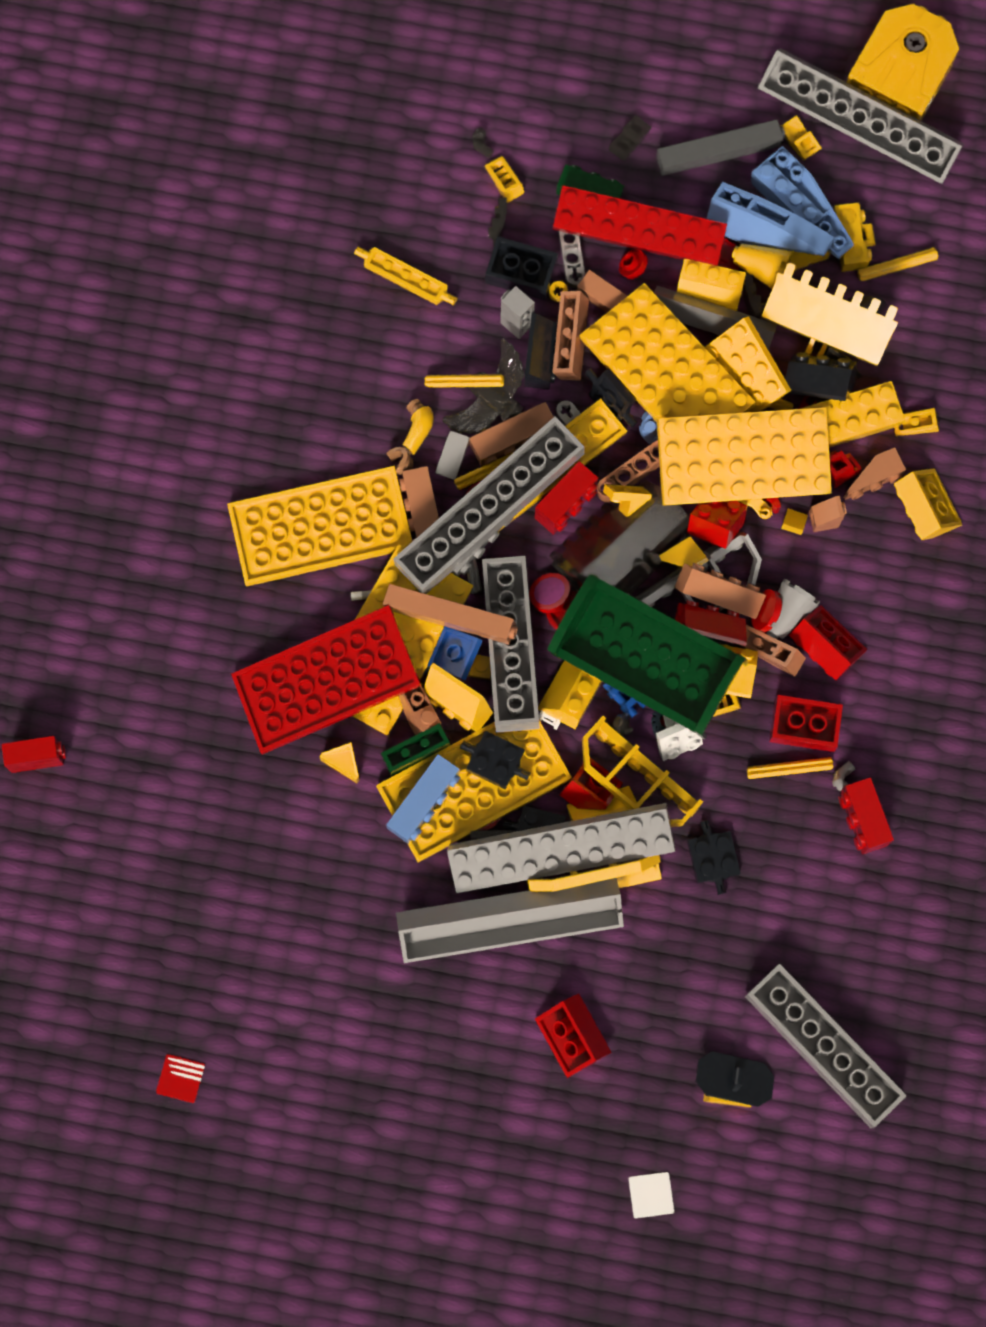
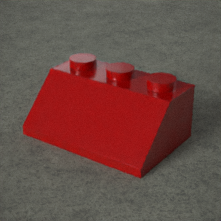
M689 600L686 601V604H678L675 620L703 636L746 646V619L739 618L740 613L727 610L726 614L719 613L720 608L707 605L706 609L699 608V603Z
M822 605L806 616L789 634L794 643L803 648L809 654V657L817 662L825 670L826 674L835 680L841 677L868 650Z
M580 994L560 1002L535 1018L567 1078L612 1053Z

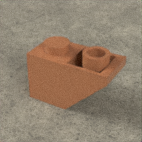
M835 496L811 506L809 515L813 533L839 528L846 514V506L844 502H841L840 496Z

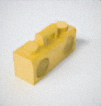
M859 203L835 205L834 212L854 243V246L840 257L841 270L845 272L866 268L869 261H872L871 249H867V247L876 244L872 224H862L865 222V212L860 210ZM862 231H865L866 240H863Z

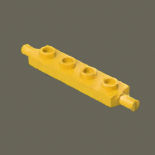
M358 246L354 252L355 255L365 259V268L437 306L442 300L454 306L458 299L447 293L448 285L375 247L368 252Z

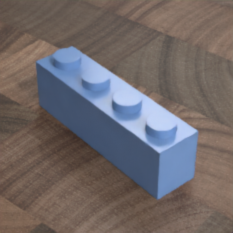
M438 754L386 824L387 829L408 844L411 840L415 841L422 832L420 829L424 822L428 823L434 816L435 812L433 809L437 804L442 805L447 798L446 792L449 787L454 788L461 777L458 776L460 769Z

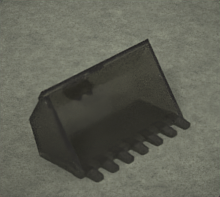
M643 478L634 486L644 487L650 492L652 496L649 501L628 517L619 511L620 503H615L614 505L608 502L604 503L601 508L605 513L601 517L593 514L588 519L593 524L589 529L579 527L575 533L580 537L575 542L566 539L562 543L566 548L562 554L554 551L549 555L554 561L551 564L561 575L565 576L577 592L589 574L592 573L604 582L631 595L664 563L659 555L688 537L693 536L687 533L689 525L688 514L680 505L662 506L661 487Z

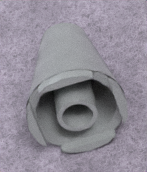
M787 579L781 582L778 590L779 597L782 598L780 617L776 623H772V629L766 633L775 639L780 638L782 640L820 603V601L815 600V597L802 588L790 584V581Z

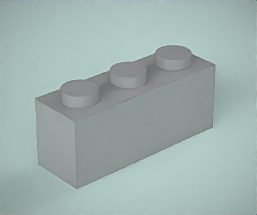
M516 286L511 291L507 290L502 295L500 314L501 324L520 339L530 329L531 315L534 313L535 302Z

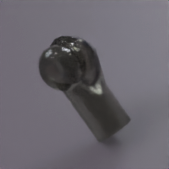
M477 128L472 135L473 147L487 158H490L494 153V149L486 145V131L483 128Z

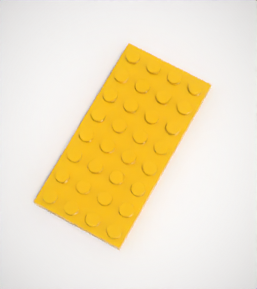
M645 283L579 335L582 342L607 369H610L656 422L658 418L747 413L756 405V402Z
M826 407L657 419L662 506L832 494Z
M395 466L227 503L246 587L394 553L398 544L406 548L413 542Z
M398 544L355 620L384 607L383 602L389 584L419 592L394 564L393 558L405 549L402 545ZM450 573L430 590L427 595L464 605L474 585ZM393 612L419 680H421L428 668L427 665L444 626ZM399 696L352 717L389 736L403 711Z
M540 720V729L496 733L495 722L480 729L478 733L474 732L376 785L393 816L438 754L460 769L458 776L461 778L454 788L449 787L446 792L448 796L442 805H436L433 809L435 814L428 823L424 822L420 827L422 832L415 841L411 840L408 844L418 863L572 779ZM485 731L525 749L520 760V768L531 772L528 780L526 781L515 775L505 790L467 772L466 768L471 760V753L460 749L462 742L465 740L476 746L481 741Z

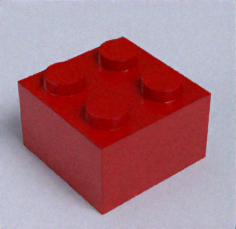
M738 501L698 503L690 514L687 533L726 549L744 525L747 505Z

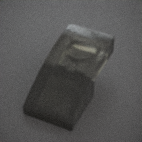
M635 115L624 126L622 133L609 145L608 150L625 161L644 140L652 127Z

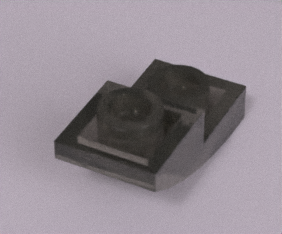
M498 198V206H495V218H492V226H488V238L493 239V246L497 236L502 237L505 229L507 198Z
M745 275L743 294L747 310L751 316L760 318L765 304L761 303V295H756L757 282H753V275Z

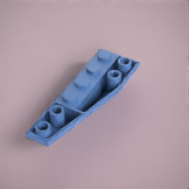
M783 146L752 171L751 184L768 201L800 216L835 238L828 249L829 253L839 259L854 246L853 241L812 174Z
M722 182L712 197L707 215L709 220L727 224L725 237L745 244L825 256L835 240L832 235L779 205Z

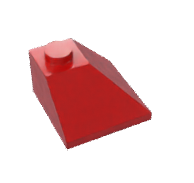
M590 758V765L606 778L610 772ZM584 762L560 794L561 797L577 809L605 810L614 798L612 793L584 770ZM615 776L609 781L617 789L623 784Z

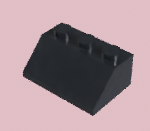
M536 313L531 315L524 387L549 390L550 383L555 382L552 363H554V343H556L557 334L556 322Z
M807 353L794 354L789 361L785 378L791 389L787 394L846 401L855 387L857 362L851 361L848 358L830 359V357L825 355L814 357L809 356Z

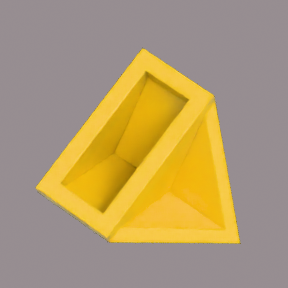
M691 537L654 558L675 564L679 568H683L684 563L692 566L693 563L703 565L709 561Z
M352 743L323 752L320 755L322 762L355 783L359 782Z

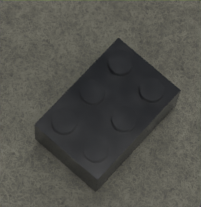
M497 236L485 274V284L510 291L516 286L528 296L546 300L557 265L558 253Z

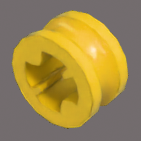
M556 281L550 286L549 296L552 301L560 302L558 293L554 294L555 288L568 291V287L564 282Z

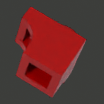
M836 450L829 453L831 484L834 488L862 473V468L851 453L845 455L842 450L838 453Z

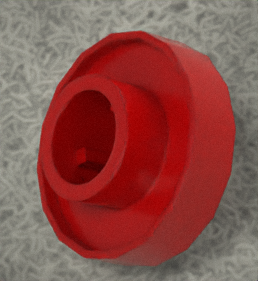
M633 249L627 252L619 264L620 274L627 279H635L642 275L648 264L647 255L640 249Z

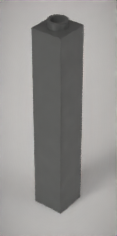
M773 120L657 149L656 159L661 176L781 147L785 133L783 127L779 126L778 120Z
M658 285L653 292L681 323L717 335L723 334L741 319L749 316L769 351L777 324Z

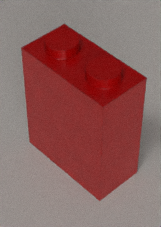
M55 736L1 744L4 766L11 773L64 765L63 759L67 757L65 746H62V742H59Z

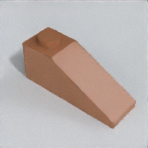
M746 625L747 644L746 646H739L744 649L758 651L759 658L786 673L796 676L806 659L798 649Z

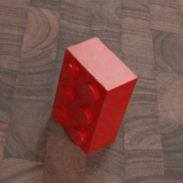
M578 461L535 507V519L553 535L557 531L562 532L568 525L567 520L571 516L576 517L583 509L582 504L586 500L590 502L597 494L598 477Z
M777 695L774 702L769 742L834 752L838 747L843 705Z
M871 777L846 785L840 792L838 799L841 808L846 809L848 815L846 822L849 829H853L856 836L854 844L857 850H861L863 855L887 847L894 838Z

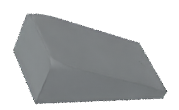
M453 431L449 432L435 472L436 474L453 480L456 479L469 446L468 436Z

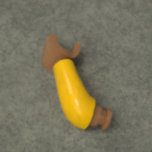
M414 399L407 405V410L412 415V425L402 444L403 447H395L386 453L392 462L402 457L396 468L397 475H402V471L413 469L414 462L410 455L416 453L434 423L432 409L421 404L419 399Z

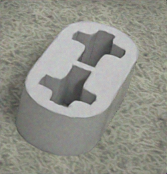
M562 401L556 408V415L564 426L581 414L570 401ZM562 407L570 408L571 418L566 413L561 414Z

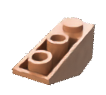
M894 447L876 455L847 490L844 499H858L864 495L863 492L868 490L874 492L882 488V484L889 481L893 484L900 480L906 469L896 448Z
M422 686L399 695L406 719L414 735L424 732L439 723L441 725Z

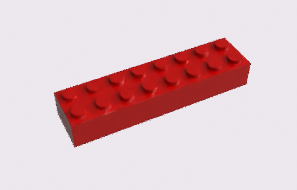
M562 186L553 224V230L684 260L685 258L716 266L718 265L727 227L726 223L567 186Z

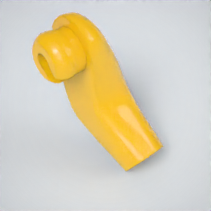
M763 499L736 500L752 507L762 519H768L772 515L771 507Z

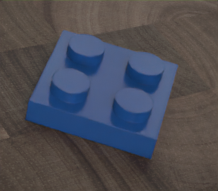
M444 626L427 666L430 667L434 663L452 676L466 680L482 640Z

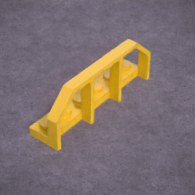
M602 716L582 739L584 770L631 810L640 808L658 787L662 790L661 793L665 798L672 799L678 804V808L686 814L683 819L670 820L671 827H682L697 812L703 801L701 799L699 801L694 799L668 776L670 772L667 770L663 772L638 751L639 746L637 744L635 746L630 744L605 722L606 717ZM594 733L599 741L602 743L606 742L612 747L611 750L615 755L623 757L606 778L590 765L588 739ZM627 762L634 771L641 772L645 776V780L652 785L636 804L609 782Z
M656 855L618 865L617 863L609 864V867L582 873L571 871L569 876L555 879L526 880L528 891H558L612 878H617L619 888L662 879L659 868L660 857Z

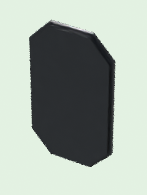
M710 1052L698 1060L695 1082L706 1096L760 1107L772 1099L775 1076L765 1063Z

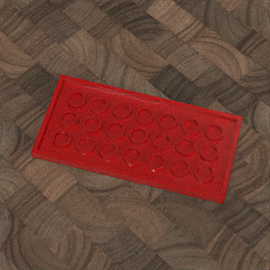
M389 605L231 674L261 754L270 752L422 686L392 608Z

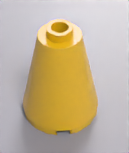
M741 243L739 247L735 246L731 258H734V264L773 289L778 272L784 274L787 264L791 260L792 251Z

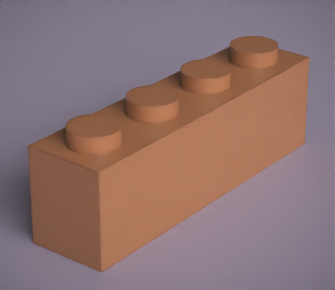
M562 291L560 295L553 373L560 380H581L585 344L579 335L586 330L589 299L581 291Z
M544 402L470 437L469 445L480 466L488 465L503 455L507 456L514 453L516 449L521 447L554 417L547 403Z
M427 466L402 471L403 478L399 479L401 491H406L407 499H404L406 512L410 511L412 519H408L410 532L415 531L416 538L439 519Z
M684 563L675 584L676 589L684 594L745 616L757 618L766 597L765 594L759 591L760 587L748 583L747 586L742 585L741 580L732 576L729 579L723 578L724 574L716 570H711V572L704 571L705 567L693 563L692 566Z

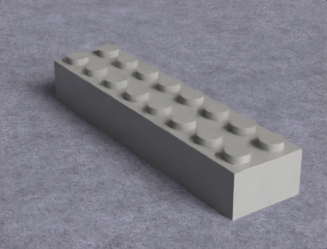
M525 556L482 559L486 611L512 618L516 623V627H518L516 637L511 639L510 645L488 639L496 733L540 729Z
M780 964L745 996L870 1128L876 1127L906 1097L905 1093Z

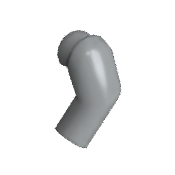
M850 761L846 762L834 773L832 784L834 787H837L838 791H842L848 785L844 779L855 770Z

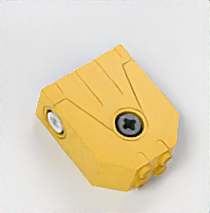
M915 4L885 11L852 68L847 83L922 121L959 51L950 22L946 21L944 17L936 16L928 12L926 8Z

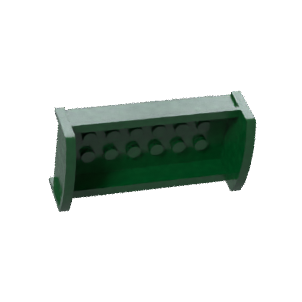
M592 573L589 574L569 606L547 649L553 656L561 658L693 731L703 739H706L705 730L742 665L747 666L748 664L747 658L741 654L734 653L604 582Z

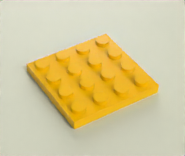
M749 316L741 319L705 346L707 351L756 402V405L748 412H762L791 391Z

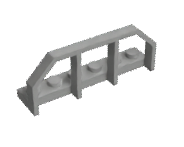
M739 531L726 549L713 545L703 553L709 561L701 566L705 567L704 571H707L708 566H710L712 570L720 572L716 563L725 559V555L730 551L740 549L743 546L742 543L745 542L754 558L747 585L748 583L756 585L762 558L749 535ZM678 568L635 598L653 607L655 601L673 593L672 590L675 589V584L682 568ZM681 592L686 601H693L690 595ZM718 605L714 606V607L720 608V609H719V612L722 611L723 609H725V608L720 607V606H718Z

